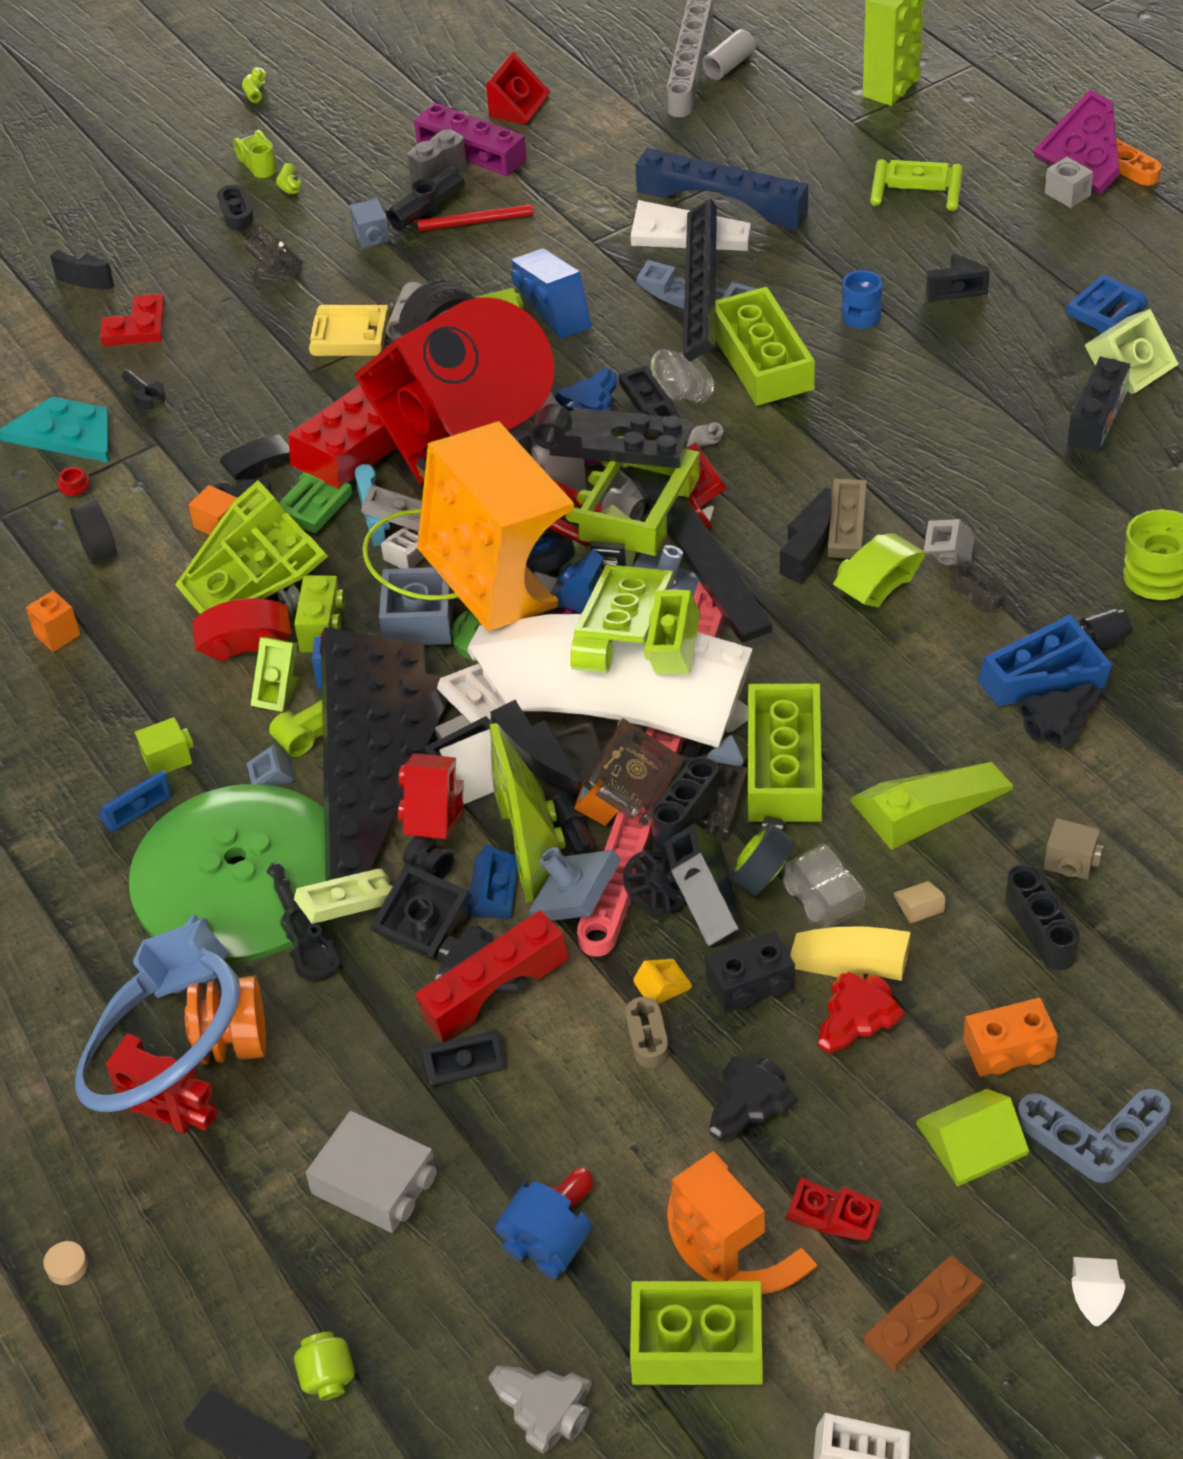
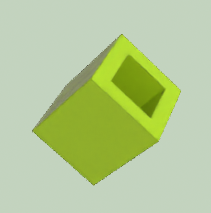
M175 717L135 732L141 756L151 777L162 770L168 773L192 764L188 750L194 748L191 736L187 728L180 729Z

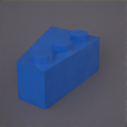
M1070 614L985 656L978 682L997 706L1018 703V701L1032 694L1042 696L1050 691L1065 692L1074 686L1091 683L1099 689H1104L1112 663Z

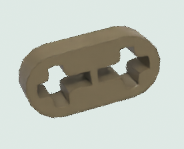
M635 998L625 1008L626 1026L633 1056L640 1066L657 1068L663 1065L668 1058V1039L660 1007L652 998ZM639 1013L646 1014L649 1025L642 1026L641 1019L638 1016ZM652 1039L653 1047L656 1049L655 1052H648L645 1040Z

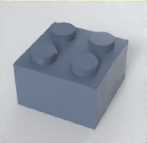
M434 567L383 569L382 578L401 589L425 595L454 593ZM382 584L379 610L382 637L422 643L424 645L452 644L454 599L423 600L397 593Z

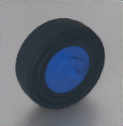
M555 531L542 534L533 546L526 566L533 574L535 572L543 574L560 568L575 555L573 541Z

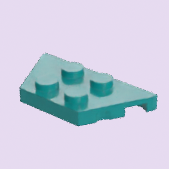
M51 397L0 428V439L5 442L108 463L110 460L108 443H110L108 430L110 427V416L107 407Z

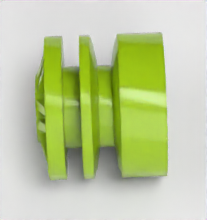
M1159 509L1146 511L1135 516L1128 524L1126 531V555L1123 571L1126 586L1135 594L1147 599L1168 600L1182 596L1183 514L1177 511Z

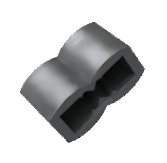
M452 129L440 131L429 142L418 143L407 153L412 183L419 179H432L450 166L458 169L459 173L467 166L464 137Z

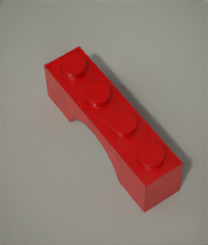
M539 910L415 993L423 1020L442 1042L449 1041L476 1022L481 1006L498 987L520 976H531L539 980L567 961L569 957L563 933L542 910Z

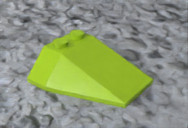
M258 480L231 504L175 585L201 614L209 608L227 601L246 598L264 599L278 592V590L303 579L304 575H308L328 556Z
M497 723L490 724L491 774L494 795L502 820L509 818L511 822L518 876L526 903L536 899L550 875L539 864L540 858H544L542 856L544 852L552 847H557L559 850L565 849V841L561 827L554 828L553 822L557 821L553 801L545 800L542 787Z

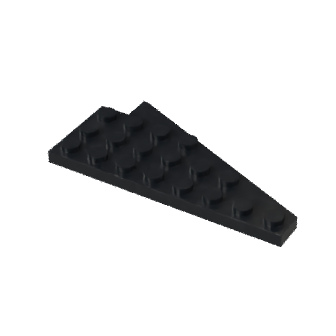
M327 627L321 633L326 881L370 871L399 808V803L404 797V787L399 786L401 765H405L413 753L424 754V747L428 745L448 699L437 689L440 678L445 676L425 673L424 644Z

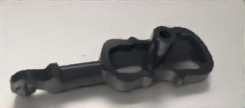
M278 862L271 863L267 869V874L274 880V890L277 892L285 911L280 924L286 932V938L292 942L294 947L289 956L293 959L295 970L300 977L306 980L319 981L326 979L336 971L340 964V957L333 947L334 942L333 940L324 939L321 935V924H312L294 900L295 896L290 887V881L284 875V867Z

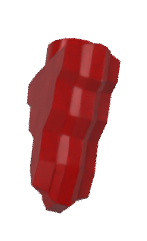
M850 972L846 974L841 973L831 986L833 996L827 1003L829 1017L821 1025L818 1047L830 1054L848 1047L858 1036H872L881 1028L891 1029L904 1018V1012L892 998L893 993L890 986L876 975H868L865 979H862Z

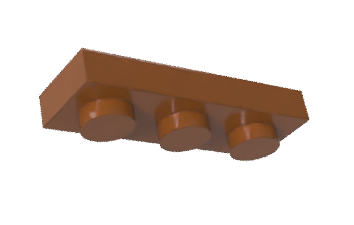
M950 1255L864 1335V1344L896 1372L982 1290L983 1281L954 1256Z

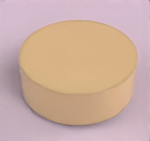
M71 1241L60 1242L54 1245L44 1257L46 1273L49 1279L58 1285H70L77 1282L84 1276L88 1267L84 1250L79 1244Z

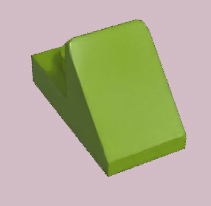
M267 637L260 638L250 706L285 712L301 679L300 675L293 674L297 643Z

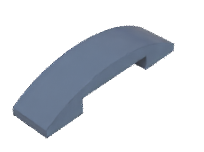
M647 260L636 278V283L661 300L684 309L685 279L675 277L676 267ZM731 282L727 290L716 287L715 300L756 290V288Z

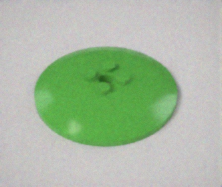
M241 784L214 789L176 806L148 831L139 844L132 860L129 874V892L132 905L141 925L150 936L154 937L185 926L192 915H196L198 919L205 918L209 922L207 927L228 951L224 959L226 963L261 959L292 947V942L286 938V932L280 924L285 911L277 892L274 890V880L267 874V869L271 863H280L284 867L285 877L290 881V887L294 896L296 889L299 887L326 881L324 808L314 800L296 791L263 784ZM241 856L245 858L244 861H240L235 865L228 864V861L233 857Z

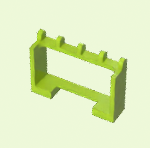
M686 449L680 468L623 463L624 468H627V465L671 476L645 522L593 512L622 465L620 462L600 461L606 467L604 472L593 471L588 478L589 482L594 485L593 490H581L577 495V501L583 506L581 509L573 508V512L566 514L568 521L579 524V540L625 544V550L656 556L667 537V513L678 495L690 496L699 480L700 452Z

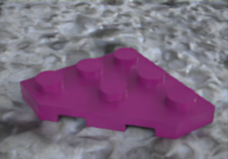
M1089 89L1033 150L1035 158L1049 166L1058 163L1065 157L1076 161L1093 171L1091 190L1101 195L1120 174L1112 101Z

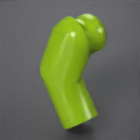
M291 163L283 165L276 179L277 186L288 195L297 194L302 184L300 178L297 181L294 180L296 167Z

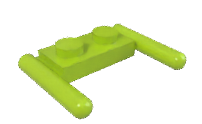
M880 159L876 162L870 203L873 206H879L882 203L885 183L888 184V187L927 189L930 191H946V187H949L946 207L949 211H955L959 203L963 167L960 164L948 167L949 163L891 160L890 163H887L886 160Z

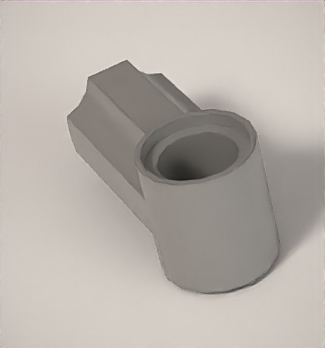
M629 478L620 489L612 488L608 491L603 500L601 511L613 504L632 520L640 521L647 502L631 478Z

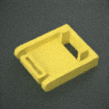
M388 305L318 306L309 345V351L312 355L376 356L383 350L386 327L389 321ZM378 326L377 332L375 333L374 329H369V327Z

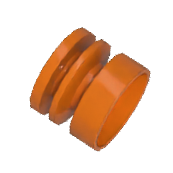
M256 975L238 977L240 982V998L237 1009L224 1034L212 1048L217 1063L224 1062L227 1044L231 1043L239 1060L262 1058L266 1055L265 1015L261 989ZM215 980L207 983V999H205L200 982L188 985L185 1027L187 1039L191 1047L204 1034L219 1008L221 992ZM211 1051L197 1065L208 1064Z

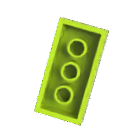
M866 0L863 97L892 106L900 97L905 95L913 83L919 80L922 72L920 55L923 49L921 31L924 26L922 7L925 0Z
M768 287L715 300V339L756 406L814 390L815 360Z
M748 684V822H763L765 816L781 818L783 822H822L820 684Z

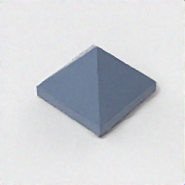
M732 734L720 743L719 748H714L708 754V758L713 759L716 763L742 766L748 762L747 753Z

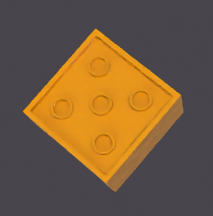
M498 421L428 443L417 548L489 632L512 624L519 619L528 618L558 607V598L551 595L526 566V563L539 537L556 520L573 512L574 503Z

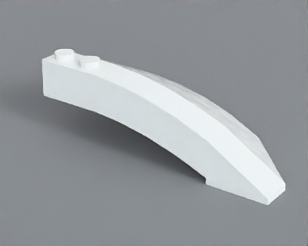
M548 614L523 618L489 632L483 625H479L468 646L469 655L473 661L477 660L483 668V676L495 693L499 692L505 701L504 705L516 699L522 711L575 713L624 720L719 748L745 683L753 650L734 642L697 632L690 674H655L650 661L645 659L644 643L613 640V657L608 673L572 670L570 666L571 644L574 637V628L581 614Z

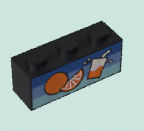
M1099 357L1071 414L1067 445L1099 453L1127 393L1130 363Z

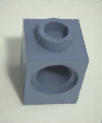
M377 198L349 205L353 230L361 248L390 242L386 216Z

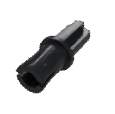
M569 792L557 793L551 800L553 801L556 816L560 822L559 827H561L563 835H566L575 854L593 852L595 846L586 828V817L574 809L575 803Z

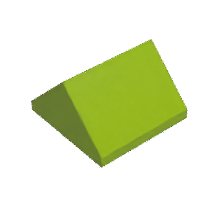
M989 1089L982 1090L916 1121V1125L957 1187L1018 1160L1029 1153L1011 1097Z

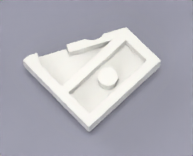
M480 664L442 677L438 683L437 689L471 723L484 716H487L492 723L490 711L503 706L505 703L499 692L495 693L483 676V668Z

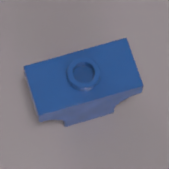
M594 549L575 565L567 564L559 574L550 592L552 596L558 598V607L555 609L565 607L582 614L603 572L601 562L604 557Z

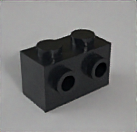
M776 931L705 956L706 980L724 1013L735 1009H745L754 1002L772 995H782L795 987V963Z

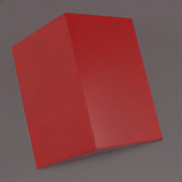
M514 51L508 55L486 83L489 117L525 125L551 92Z

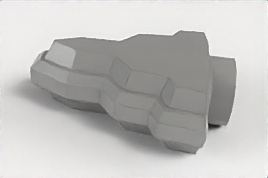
M497 1365L490 1374L489 1382L499 1399L514 1409L515 1423L526 1431V1442L542 1454L550 1451L562 1436L573 1441L584 1428L589 1416V1409L583 1404L592 1385L590 1380L575 1373H570L563 1377L548 1370L534 1375L521 1367Z

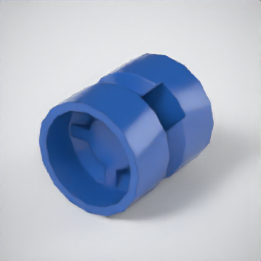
M857 270L848 273L842 281L843 300L841 316L842 321L852 328L866 329L875 326L880 321L882 280L876 273L867 270Z

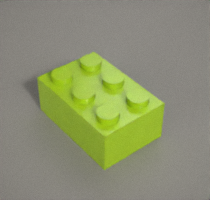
M632 1281L630 1343L632 1385H763L761 1281Z

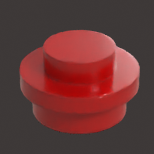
M69 467L61 471L57 485L62 494L77 496L88 489L90 480L81 468Z

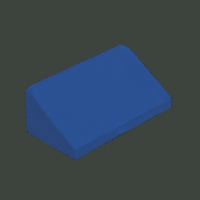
M163 770L102 806L99 813L100 820L111 832H114L169 799L172 794L166 773Z
M486 844L476 856L470 888L472 895L469 902L470 917L509 919L512 916L518 871L516 855Z

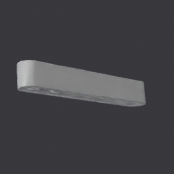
M687 0L667 84L668 113L671 116L685 117L693 111L702 70L701 61L705 56L713 21V0Z

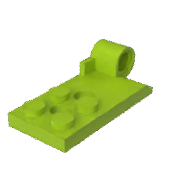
M606 564L574 628V637L570 651L571 669L608 673L613 657V640L645 643L650 626L649 615L653 608L656 590L671 589L673 585V571Z

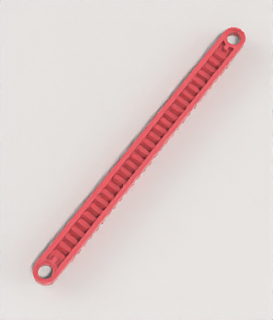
M699 581L693 596L700 612L697 632L720 639L725 618ZM647 727L645 735L659 744L644 736L639 753L641 756L645 755V757L641 759L638 754L637 759L646 765L647 776L642 780L633 779L627 802L617 813L604 850H613L621 861L591 915L581 917L578 924V944L580 949L587 955H606L612 951L616 944L623 920L627 917L628 906L630 907L631 899L623 885V870L632 856L646 848H650L652 810L676 765L675 763L673 766L674 760H669L668 756L669 754L672 756L676 754L680 757V752L683 750V742L686 741L684 737ZM672 774V776H671V778H670V780H669V782H668V784H667V786H666V788H665L663 794H664V793L666 792V790L669 788V784L672 783L673 774ZM634 792H636L638 796L635 797V794L633 799L641 798V803L639 805H637L636 802H632L630 799L631 795ZM632 865L631 873H638ZM631 882L633 888H635L636 883L638 884V882ZM594 930H601L607 934L600 941H591L586 937L589 932Z

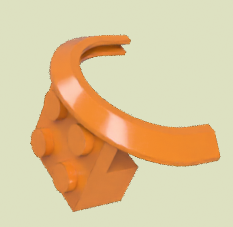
M712 1151L671 1179L672 1192L667 1212L671 1239L685 1263L706 1281H761V1294H766L793 1285L818 1267L804 1249L800 1248L785 1260L772 1267L757 1271H738V1251L765 1233V1211L728 1171L729 1167L715 1151Z

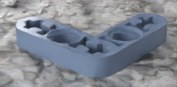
M1142 1090L1132 1098L1100 1133H1097L1042 1094L1034 1093L1022 1098L1019 1103L1017 1117L1021 1129L1089 1179L1099 1183H1106L1115 1179L1165 1126L1169 1118L1171 1103L1168 1097L1159 1090ZM1152 1106L1157 1107L1158 1112L1151 1111L1145 1117L1144 1123L1140 1120L1143 1116L1144 1107L1147 1109L1152 1108ZM1029 1111L1033 1114L1041 1111L1043 1112V1117L1037 1115L1031 1118L1029 1117ZM1048 1125L1051 1127L1050 1131H1047ZM1123 1128L1130 1129L1137 1134L1138 1139L1130 1143L1123 1142L1116 1137L1115 1132ZM1062 1131H1072L1079 1136L1080 1141L1074 1145H1066L1058 1139L1057 1135ZM1088 1144L1090 1145V1151L1086 1149ZM1104 1157L1109 1159V1165L1102 1163L1098 1166L1094 1163L1095 1159L1099 1161Z

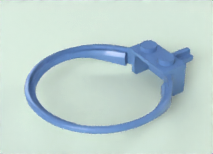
M192 915L185 926L141 942L133 960L135 967L140 972L128 981L108 1003L78 1063L75 1074V1091L80 1102L87 1108L98 1112H114L133 1107L153 1098L189 1073L211 1051L224 1034L239 1003L240 982L235 972L224 961L228 951L207 927L209 924L207 919H198L196 915ZM217 977L219 978L222 995L216 1015L200 1039L177 1062L150 1081L125 1092L102 1095L94 1093L87 1088L84 1077L94 1052L115 1024L134 1006L153 992L159 998L170 993H180L188 988L190 983H208Z

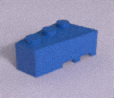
M544 248L511 259L513 266L511 278L515 287L522 292L559 340L592 327L580 271Z

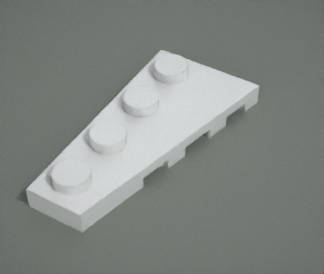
M638 200L631 232V246L686 248L687 213L689 210ZM717 216L716 249L748 251L751 223Z

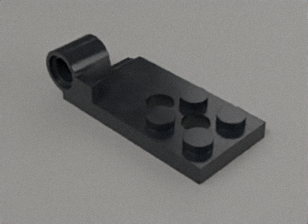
M548 404L541 409L532 435L536 444L549 450V455L680 468L691 433V419H682L676 416L662 417L644 413L631 414L575 408L569 412L562 405Z

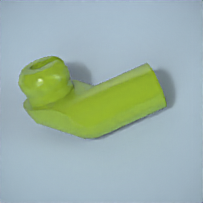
M258 67L254 68L252 74L247 75L242 82V88L252 103H258L262 99L260 89L265 84L266 72Z

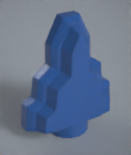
M609 368L598 371L589 380L578 381L570 388H562L554 395V398L559 405L564 406L569 412L575 408L611 411L609 408L613 403L611 393L616 389L617 373Z

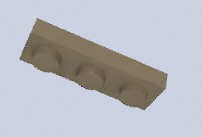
M834 479L828 557L852 558L862 548L866 480Z

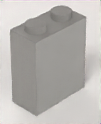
M350 1110L306 1171V1176L311 1194L388 1232L394 1233L400 1222L407 1221L411 1216L415 1200L422 1190L430 1188L436 1177L437 1169L431 1148Z

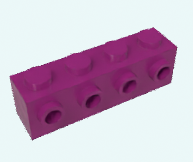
M432 103L414 119L417 143L429 142L440 131L452 129L464 137L466 162L498 174L509 176L527 159L525 135L441 104Z

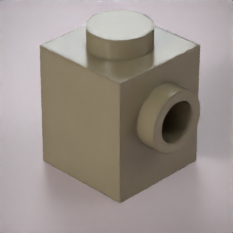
M1056 818L1046 847L1044 869L1061 873L1068 877L1088 880L1092 866L1099 867L1103 856L1104 845L1098 844L1100 829Z

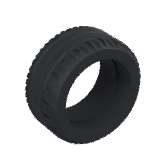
M441 278L423 284L409 296L401 310L399 317L400 335L403 336L430 321L443 310L452 306L455 307L464 301L474 299V297L459 283L450 279Z

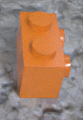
M1041 998L965 1016L963 1040L979 1077L992 1073L999 1075L1008 1072L1012 1068L1028 1064L1039 1065L1051 1058H1055L1058 1035Z

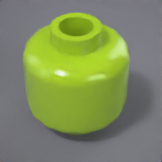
M322 1332L303 1339L300 1342L301 1348L294 1355V1364L302 1391L311 1395L318 1394L321 1401L343 1395L345 1393L344 1386L349 1384L355 1376V1369L347 1342L340 1337H334L333 1332Z

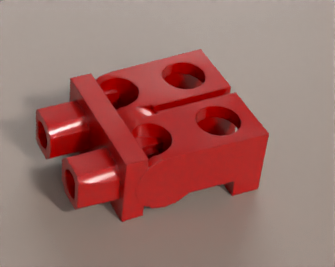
M127 1033L107 1061L106 1066L111 1081L114 1084L115 1094L150 1081L172 1066L177 1060L167 1056L156 1057L145 1052L142 1040ZM195 1067L160 1094L128 1108L164 1124L173 1125L174 1130L185 1134L190 1125L204 1131L208 1130L218 1114L216 1105L208 1102L212 1094L211 1084L198 1079Z

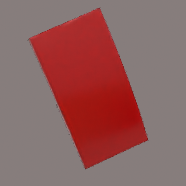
M801 1177L795 1188L785 1219L824 1233L868 1241L882 1202L844 1186L840 1193H837Z

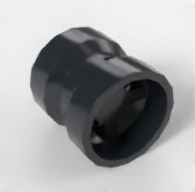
M415 836L409 842L403 854L404 864L411 865L441 879H444L449 874L455 860L454 854L443 846L437 847L436 841L431 837Z

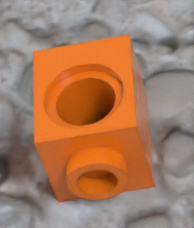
M54 590L25 607L34 635L52 652L81 635L72 606Z

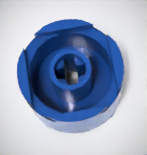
M525 1181L496 1221L494 1230L506 1240L502 1247L508 1254L518 1260H523L525 1256H528L537 1262L536 1267L543 1274L551 1279H557L560 1273L567 1269L593 1230V1226L589 1218L582 1211L578 1217L570 1212L568 1207L572 1202L559 1192L535 1181H532L530 1186H528L527 1181Z

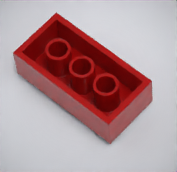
M360 385L288 434L290 465L337 489H340L343 484L355 478L356 467L362 464H370L372 466L397 448Z

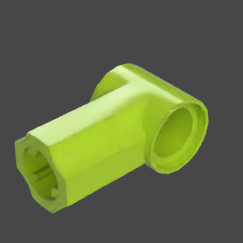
M322 700L296 715L292 712L281 713L271 722L269 733L290 756L300 757L306 754L312 748L315 739L323 735Z

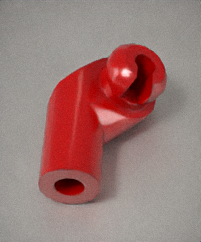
M581 1167L573 1170L558 1187H548L570 1200L572 1203L568 1208H573L591 1191L593 1178L589 1170Z

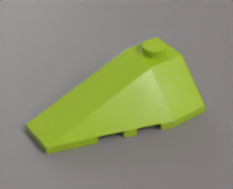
M993 762L881 782L851 797V803L887 846L893 850L1013 790V784Z

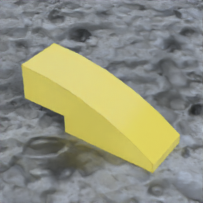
M874 927L814 929L796 933L790 956L797 970L838 977L841 973L846 974L850 972L864 979L865 974L902 981L910 947V932Z

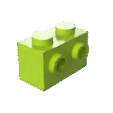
M303 576L294 623L300 652H313L315 636H321L325 627L341 630L340 613L345 608L344 589H339L337 576Z
M656 590L653 608L649 615L648 637L644 643L645 659L650 661L655 674H690L700 612L691 590Z

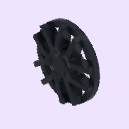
M646 848L632 856L626 863L623 870L624 888L630 899L642 910L654 915L672 914L678 911L686 900L682 892L677 891L680 888L672 872L664 870L665 864L670 867L667 853L649 851ZM632 865L638 873H631ZM631 882H640L641 886L633 888ZM647 894L648 903H646L638 895ZM656 898H660L661 907H656ZM670 899L677 903L670 906Z

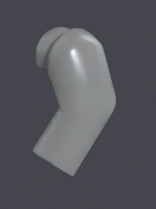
M717 422L695 427L690 433L687 447L694 442L699 447L718 443L724 433L723 427Z

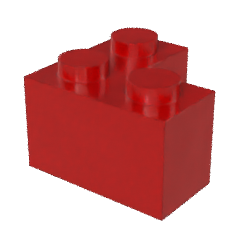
M413 753L405 765H401L399 771V786L404 787V799H401L399 803L398 820L403 822V835L446 839L463 815L464 780H456V757Z

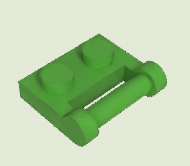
M303 472L299 476L300 481L278 503L302 529L316 534L352 495V489L348 483L343 484L340 489H337Z

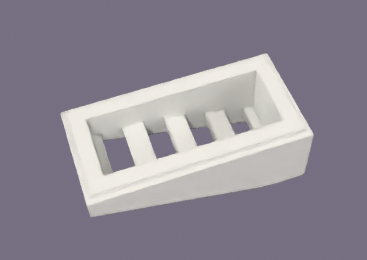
M404 527L381 543L383 560L399 568H414L424 558V555L417 548L419 531Z
M824 1413L816 1428L814 1459H888L885 1458L886 1443H893L892 1459H909L910 1432ZM832 1438H838V1447L832 1446ZM850 1439L856 1440V1451L849 1450ZM868 1441L875 1442L874 1455L868 1454Z

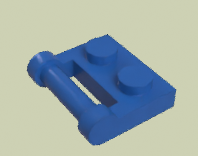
M1102 274L1067 304L1066 314L1097 329L1099 334H1102L1133 313L1143 310L1148 304V299L1142 292ZM1119 302H1126L1112 317L1105 316Z

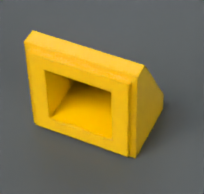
M674 959L643 961L633 980L643 997L652 998L658 1005L690 990L692 984Z

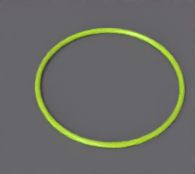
M421 509L405 510L391 514L377 522L369 530L363 542V558L371 574L380 583L397 593L417 599L447 600L458 598L456 593L425 595L401 589L382 578L370 563L368 543L373 533L392 519L406 515L421 514Z

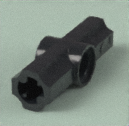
M450 166L432 179H419L415 181L411 186L412 193L386 210L387 219L393 228L400 231L419 217L429 218L437 215L440 210L439 204L465 187L464 178L458 169Z

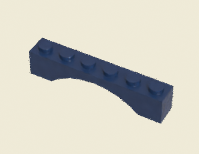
M646 148L635 164L637 193L665 198L673 193L685 190L718 192L747 204L771 224L793 229L799 228L808 213V184L793 179H784L766 173H757L739 167L726 166L712 161L699 160L685 155H677Z

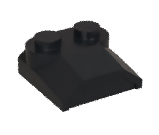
M405 863L372 922L370 929L393 944L422 957L435 959L442 944L451 935L454 928L463 924L468 918L470 912L469 902L472 895L462 887Z

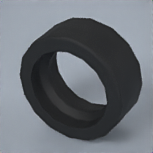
M94 498L72 506L70 513L76 532L92 565L117 556L113 535L97 500Z

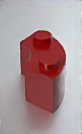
M246 598L227 601L209 608L192 621L195 650L221 662L243 652H258L260 638L262 637L285 641L291 635L287 605L266 599Z

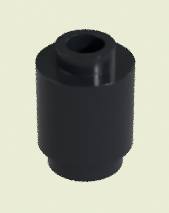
M1111 608L1085 617L1079 623L1099 649L1122 642L1126 636L1132 633L1130 618L1123 609L1116 610Z

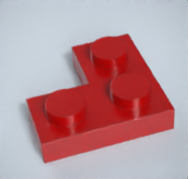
M163 294L134 296L132 315L102 318L100 331L102 346L162 342L165 312Z

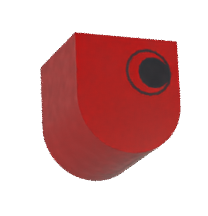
M481 297L464 301L399 337L353 375L418 483L421 485L424 478L419 475L416 463L419 457L427 456L428 443L498 421L510 431L533 416L543 406L551 391L554 379V359L545 333L527 312L515 304L502 299Z

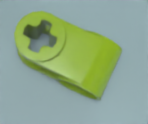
M260 129L254 131V135L241 140L239 138L233 139V147L238 159L246 165L255 177L267 178L277 172L273 145Z

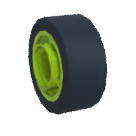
M767 824L743 849L731 871L729 879L750 895L756 896L779 873L794 846L795 840L774 824Z

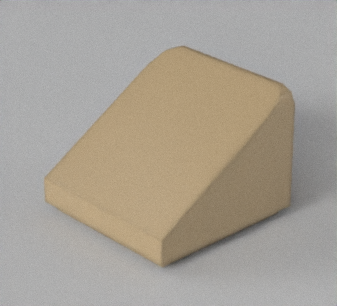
M929 881L894 892V897L910 924L944 912L945 896Z

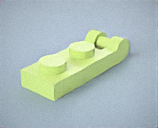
M375 869L299 887L296 889L294 900L313 924L381 907L393 886L389 884L390 878L384 870Z

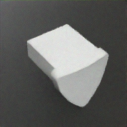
M1073 1257V1277L1071 1281L1075 1300L1085 1317L1094 1326H1099L1116 1310L1125 1291V1282L1123 1279H1120L1117 1260Z

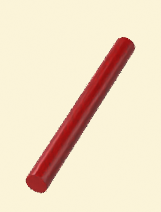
M532 204L417 220L419 232L533 216Z

